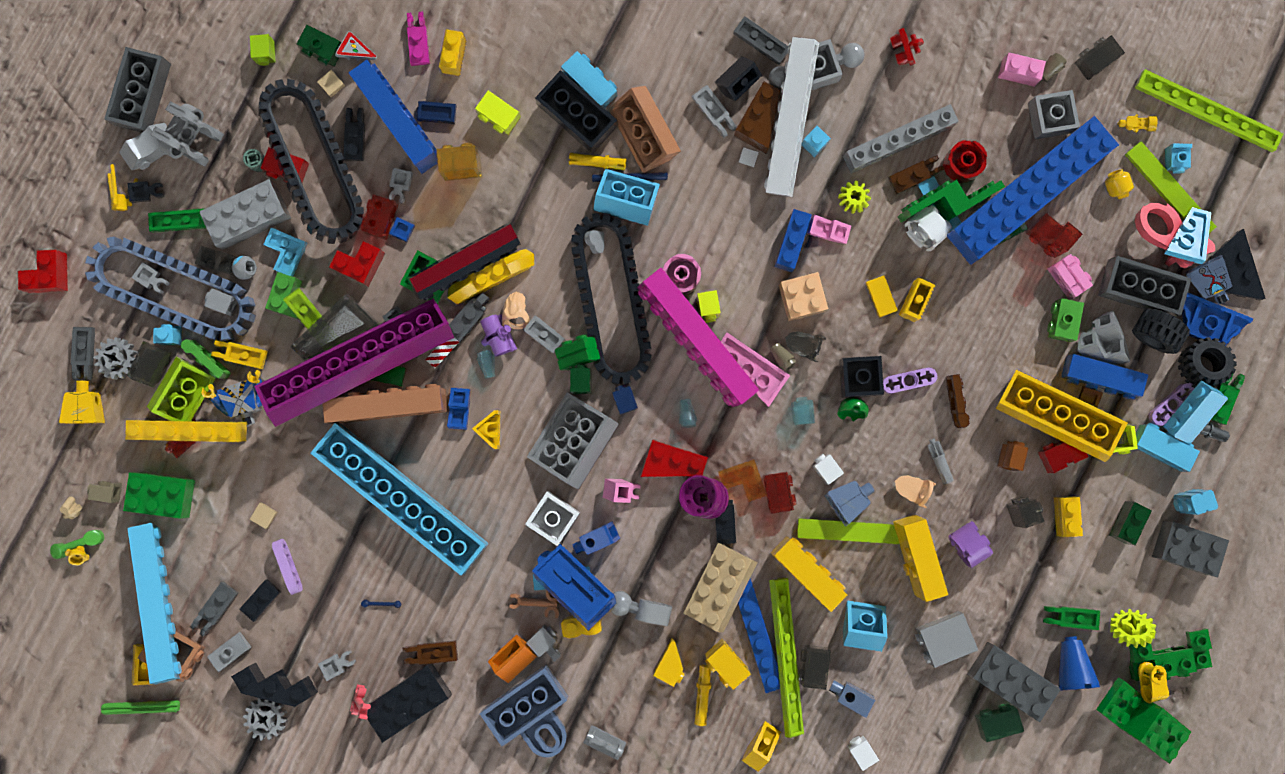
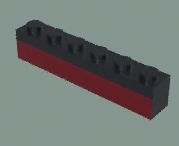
M504 224L406 279L417 299H424L426 301L432 298L434 292L439 289L444 291L451 287L450 283L466 279L468 273L481 271L485 268L484 265L490 262L492 264L501 259L500 256L504 253L509 255L517 250L516 247L521 245L511 224Z

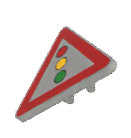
M347 32L335 53L336 57L347 58V60H350V58H355L357 61L360 59L376 60L377 55L352 32Z

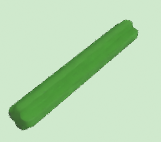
M180 701L105 703L101 706V713L109 715L177 712L180 710Z

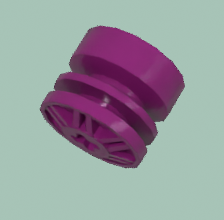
M695 475L688 478L682 484L679 492V501L681 507L688 514L704 519H714L725 512L728 506L729 495L723 483L706 476Z

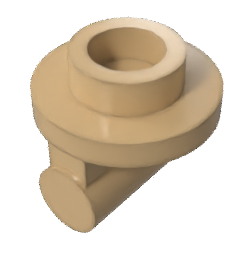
M68 497L61 506L60 512L63 513L64 519H73L81 513L82 506L75 503V498Z

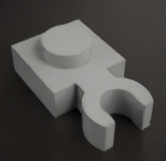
M393 168L389 187L394 188V191L389 195L390 201L394 202V197L399 195V202L401 204L404 203L405 196L403 192H409L413 177L411 171Z
M144 262L141 263L132 276L134 280L146 288L151 289L153 286L156 292L162 294L164 291L160 289V284L164 283L168 286L170 284L167 280L158 278L161 273Z
M351 650L343 653L341 658H339L338 654H335L318 663L326 681L345 672L344 666L349 667L356 663V660L349 662L346 659V656L352 653Z

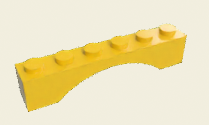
M126 420L125 440L243 442L247 439V422Z

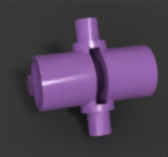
M502 314L498 316L492 315L480 321L485 332V337L481 343L483 346L490 345L495 357L517 350L510 333V326H502Z

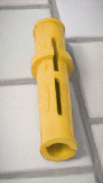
M571 152L569 154V165L604 168V170H626V158H612L610 155L603 157Z
M699 665L698 682H696L697 700L694 724L697 726L707 725L709 690L712 687L710 683L711 670L707 665Z

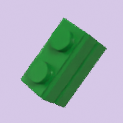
M580 335L575 337L576 341L574 342L572 340L562 342L561 347L555 349L559 369L561 371L570 370V368H575V365H586L599 360L600 355L596 348L595 338Z

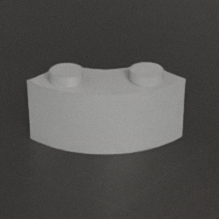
M165 123L150 125L140 135L124 142L119 153L131 170L146 169L150 166V163L166 155L159 150L160 140L150 135L155 126L165 131L167 128Z

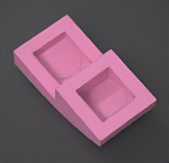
M812 215L807 234L847 244L851 225Z

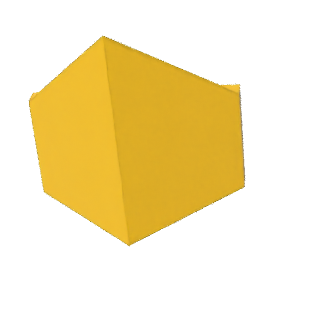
M494 410L472 428L493 449H500L501 411Z

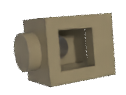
M98 481V484H89L87 488L88 500L108 503L119 502L122 483Z

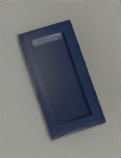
M418 101L417 121L455 124L457 105Z

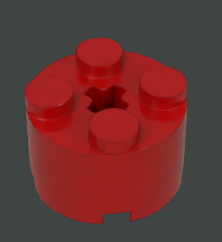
M962 140L958 142L946 154L943 161V167L947 176L953 181L957 180L959 184L974 180L986 168L987 152L976 141Z

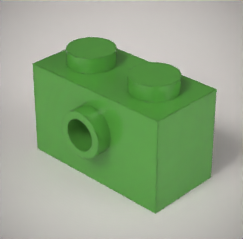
M1063 298L1056 300L1051 306L1052 320L1047 327V332H1049L1048 338L1066 342L1077 341L1084 303Z

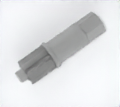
M935 438L930 439V444L927 446L942 483L948 484L953 482L954 479L940 442L935 441Z

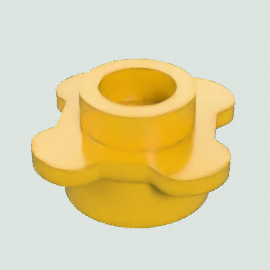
M77 546L75 549L65 551V556H68V562L76 566L88 561L90 556L86 554L83 546Z

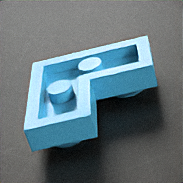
M270 228L263 245L280 252L273 270L293 277L308 243Z

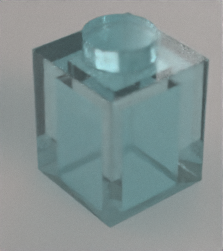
M807 397L796 398L795 402H791L793 425L815 423L813 400H807Z

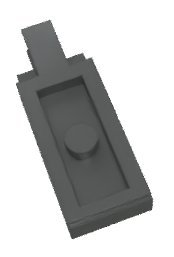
M484 293L477 299L472 298L471 301L469 300L449 324L454 338L459 342L466 337L485 314L486 308L484 305L490 299Z

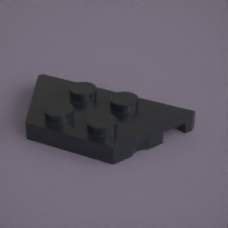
M1241 229L1209 258L1212 260L1222 255L1232 284L1231 288L1225 290L1226 294H1233L1243 298H1254L1260 301L1266 298L1245 231Z

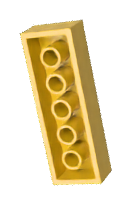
M1018 370L1012 376L996 407L997 410L1104 462L1112 456L1128 422Z

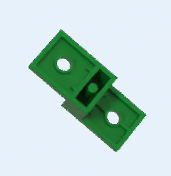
M948 180L901 209L902 214L897 217L902 223L924 208L934 204L942 218L949 221L1001 190L1005 185L1002 180L996 184L994 181H991L966 196L957 180L952 183Z
M1119 677L1096 709L1122 731L1145 745L1169 764L1177 757L1178 751L1187 742L1191 733L1188 728L1165 709L1153 702H1145L1139 692Z

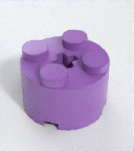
M973 521L965 524L948 536L952 546L955 545L959 557L970 568L975 567L994 554L989 547V540L984 534L980 536L977 532L979 530Z

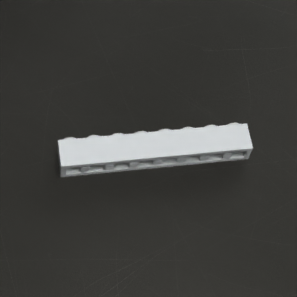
M792 37V43L788 45L789 61L786 62L784 68L786 78L785 82L783 81L781 85V93L783 95L782 101L778 103L779 118L774 126L776 136L771 143L772 159L770 158L768 161L769 176L765 179L764 184L766 193L793 196L819 42L815 39Z

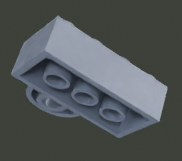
M547 664L484 707L480 712L481 717L501 746H504L519 734H521L529 748L541 757L555 756L565 746L567 738L566 729L554 710L567 701L568 695ZM546 728L550 731L556 740L554 746H547L539 734L541 729Z

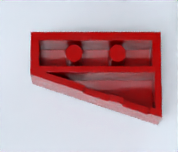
M652 440L641 477L703 476L708 457Z

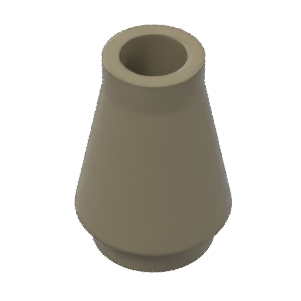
M1058 53L1050 55L1042 76L1044 82H1048L1065 68L1067 61L1062 55Z
M776 343L770 348L779 368L783 369L784 372L791 369L797 363L795 357L782 347L780 343Z

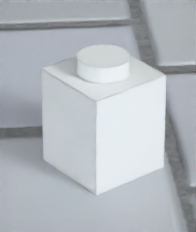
M824 454L820 455L814 460L815 464L812 465L826 485H829L844 474L830 454L826 456Z
M864 736L853 738L850 744L847 745L862 771L879 761Z

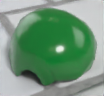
M848 397L840 403L837 415L842 420L850 417L854 422L859 418H867L869 408L862 399Z

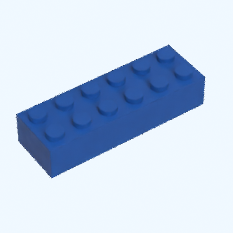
M365 60L348 72L421 174L440 162L437 157L440 153L375 63L371 65L368 60Z

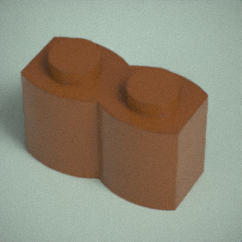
M1007 441V444H1002L997 467L1010 471H1023L1029 448L1025 447V443Z

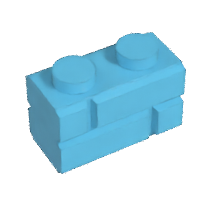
M1192 489L1175 494L1173 497V505L1179 513L1199 515L1206 511L1218 509V504L1212 490Z

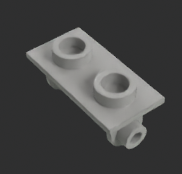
M591 725L583 743L618 760L627 742Z

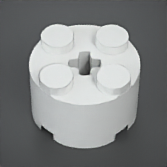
M932 205L916 213L905 223V227L908 226L909 229L906 232L909 238L918 247H926V251H932L947 237V234L950 232L949 230L952 228L950 222L944 220L939 214L938 209Z

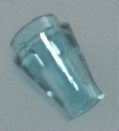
M492 350L478 352L476 360L484 374V378L495 377V356L492 354Z
M691 399L680 400L679 424H681V428L695 427L698 420Z

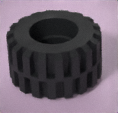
M1145 309L1132 329V333L1139 341L1150 348L1163 353L1177 354L1190 334V329L1181 320L1166 312Z
M1206 337L1205 339L1197 340L1180 354L1181 357L1178 359V362L1181 364L1178 365V370L1182 371L1180 373L1181 377L1186 378V383H1192L1191 387L1193 388L1200 381L1216 388L1229 380L1236 371L1234 368L1237 366V362L1234 361L1236 356L1230 352L1232 350L1231 347L1227 348L1225 346L1226 343L1224 341L1219 342L1217 338L1211 340L1210 337ZM1201 356L1210 360L1213 365V372L1207 370L1202 365Z

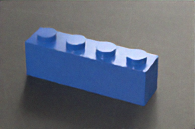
M1071 354L1066 356L1061 378L1067 379V382L1079 385V383L1086 384L1085 387L1094 390L1101 388L1105 389L1104 392L1107 394L1116 395V393L1123 394L1125 399L1135 400V398L1143 397L1149 374Z

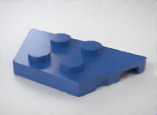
M1187 293L1182 311L1183 323L1190 329L1189 336L1196 339L1210 337L1212 340L1217 338L1219 342L1224 341L1226 345L1254 319L1191 293Z

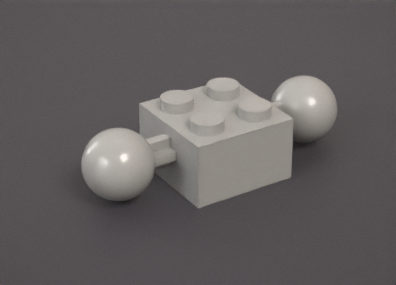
M831 39L819 42L811 91L839 82L843 75L840 65H845L849 68L859 66L865 56L863 48L857 43H849L842 48L840 54H835ZM784 66L775 67L769 74V84L780 91L782 82H785L786 78Z

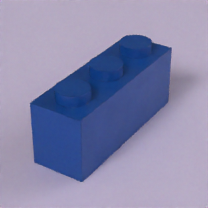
M793 209L774 267L791 273L794 271L812 214Z

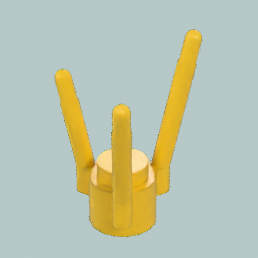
M111 164V174H107L111 196V210L128 211V206H132V203L129 202V197L126 199V195L117 194L114 164Z

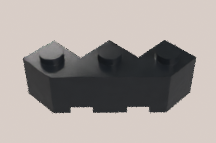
M257 663L231 676L241 694L293 707L318 693L309 676L291 685L283 669L265 679Z

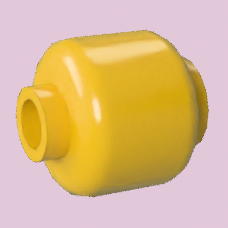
M1123 169L1109 173L1107 175L1108 178L1105 179V186L1109 196L1117 197L1118 199L1128 197L1129 192L1134 188L1130 173L1123 171Z

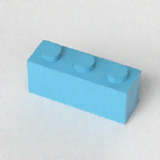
M576 51L561 66L562 72L605 109L618 96L617 86L611 80L607 81L603 77V72L598 67L594 68L590 64V59L585 54L581 55Z
M1200 381L1163 427L1173 437L1191 444L1228 398L1218 389Z
M1155 424L1139 425L1136 431L1138 450L1180 472L1191 471L1200 452L1194 448L1193 444L1177 440L1169 432L1164 433L1160 431V427Z

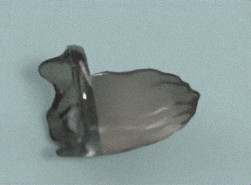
M792 332L785 337L787 347L792 352L801 357H806L810 361L819 362L815 357L819 355L822 341L826 340L824 336Z

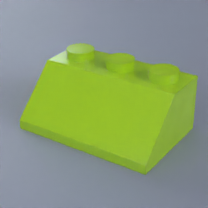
M176 356L147 407L151 412L170 421H191L205 398L201 394L202 388L208 392V385L213 384L216 378Z

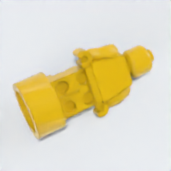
M1136 114L1135 116H1128L1126 120H1119L1117 125L1125 127L1127 130H1132L1135 133L1139 131L1138 129L1155 132L1158 119L1157 116L1138 118V114Z

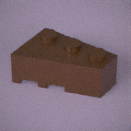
M763 81L734 134L736 138L767 154L780 95L779 89Z

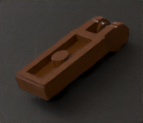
M938 155L889 176L896 194L906 191L944 170L943 166H938L930 172L927 168L928 165L939 160Z
M960 374L946 376L953 424L957 428H966L970 424V418L965 413L966 399L962 393L963 380L960 378Z
M457 640L402 647L403 652L417 651L418 658L410 657L404 659V664L418 663V665L458 660Z

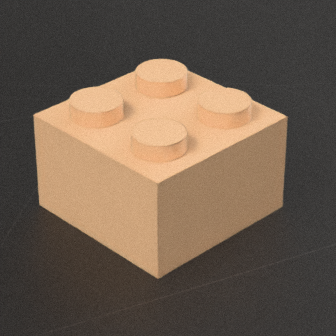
M818 272L780 282L779 289L788 321L823 313L828 310Z

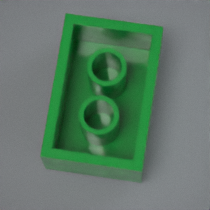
M129 472L123 511L180 519L190 518L195 479Z

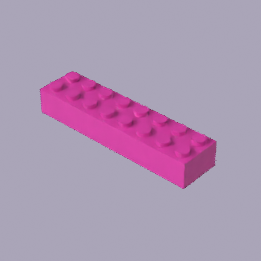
M659 268L637 287L639 296L644 301H648L651 305V311L656 316H660L663 320V326L668 331H672L675 335V341L680 346H684L687 350V356L692 361H696L699 365V371L704 376H708L711 380V386L716 391H720L723 395V401L728 406L742 405L759 391L757 386L662 268Z

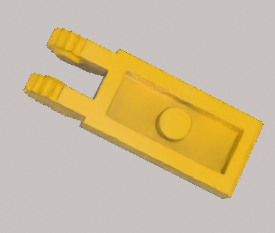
M215 340L214 344L216 346L227 347L225 354L215 351L212 352L211 356L250 367L264 368L268 351Z

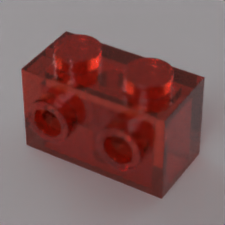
M373 194L372 198L367 202L366 209L368 211L366 217H363L360 226L362 228L361 231L365 234L387 240L399 205L394 200Z

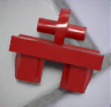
M904 28L899 29V33L892 36L890 40L893 49L903 46L905 50L895 54L898 65L909 63L912 66L916 63L911 49H914L915 54L920 53L919 46L923 45L924 41L922 38L917 39L916 34L910 35L911 42H909Z

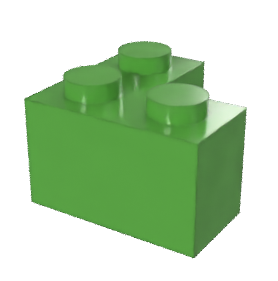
M277 272L265 308L299 320L283 299L297 288H300L302 281Z

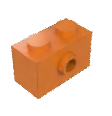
M515 635L488 663L497 676L510 683L537 655L526 644V641Z

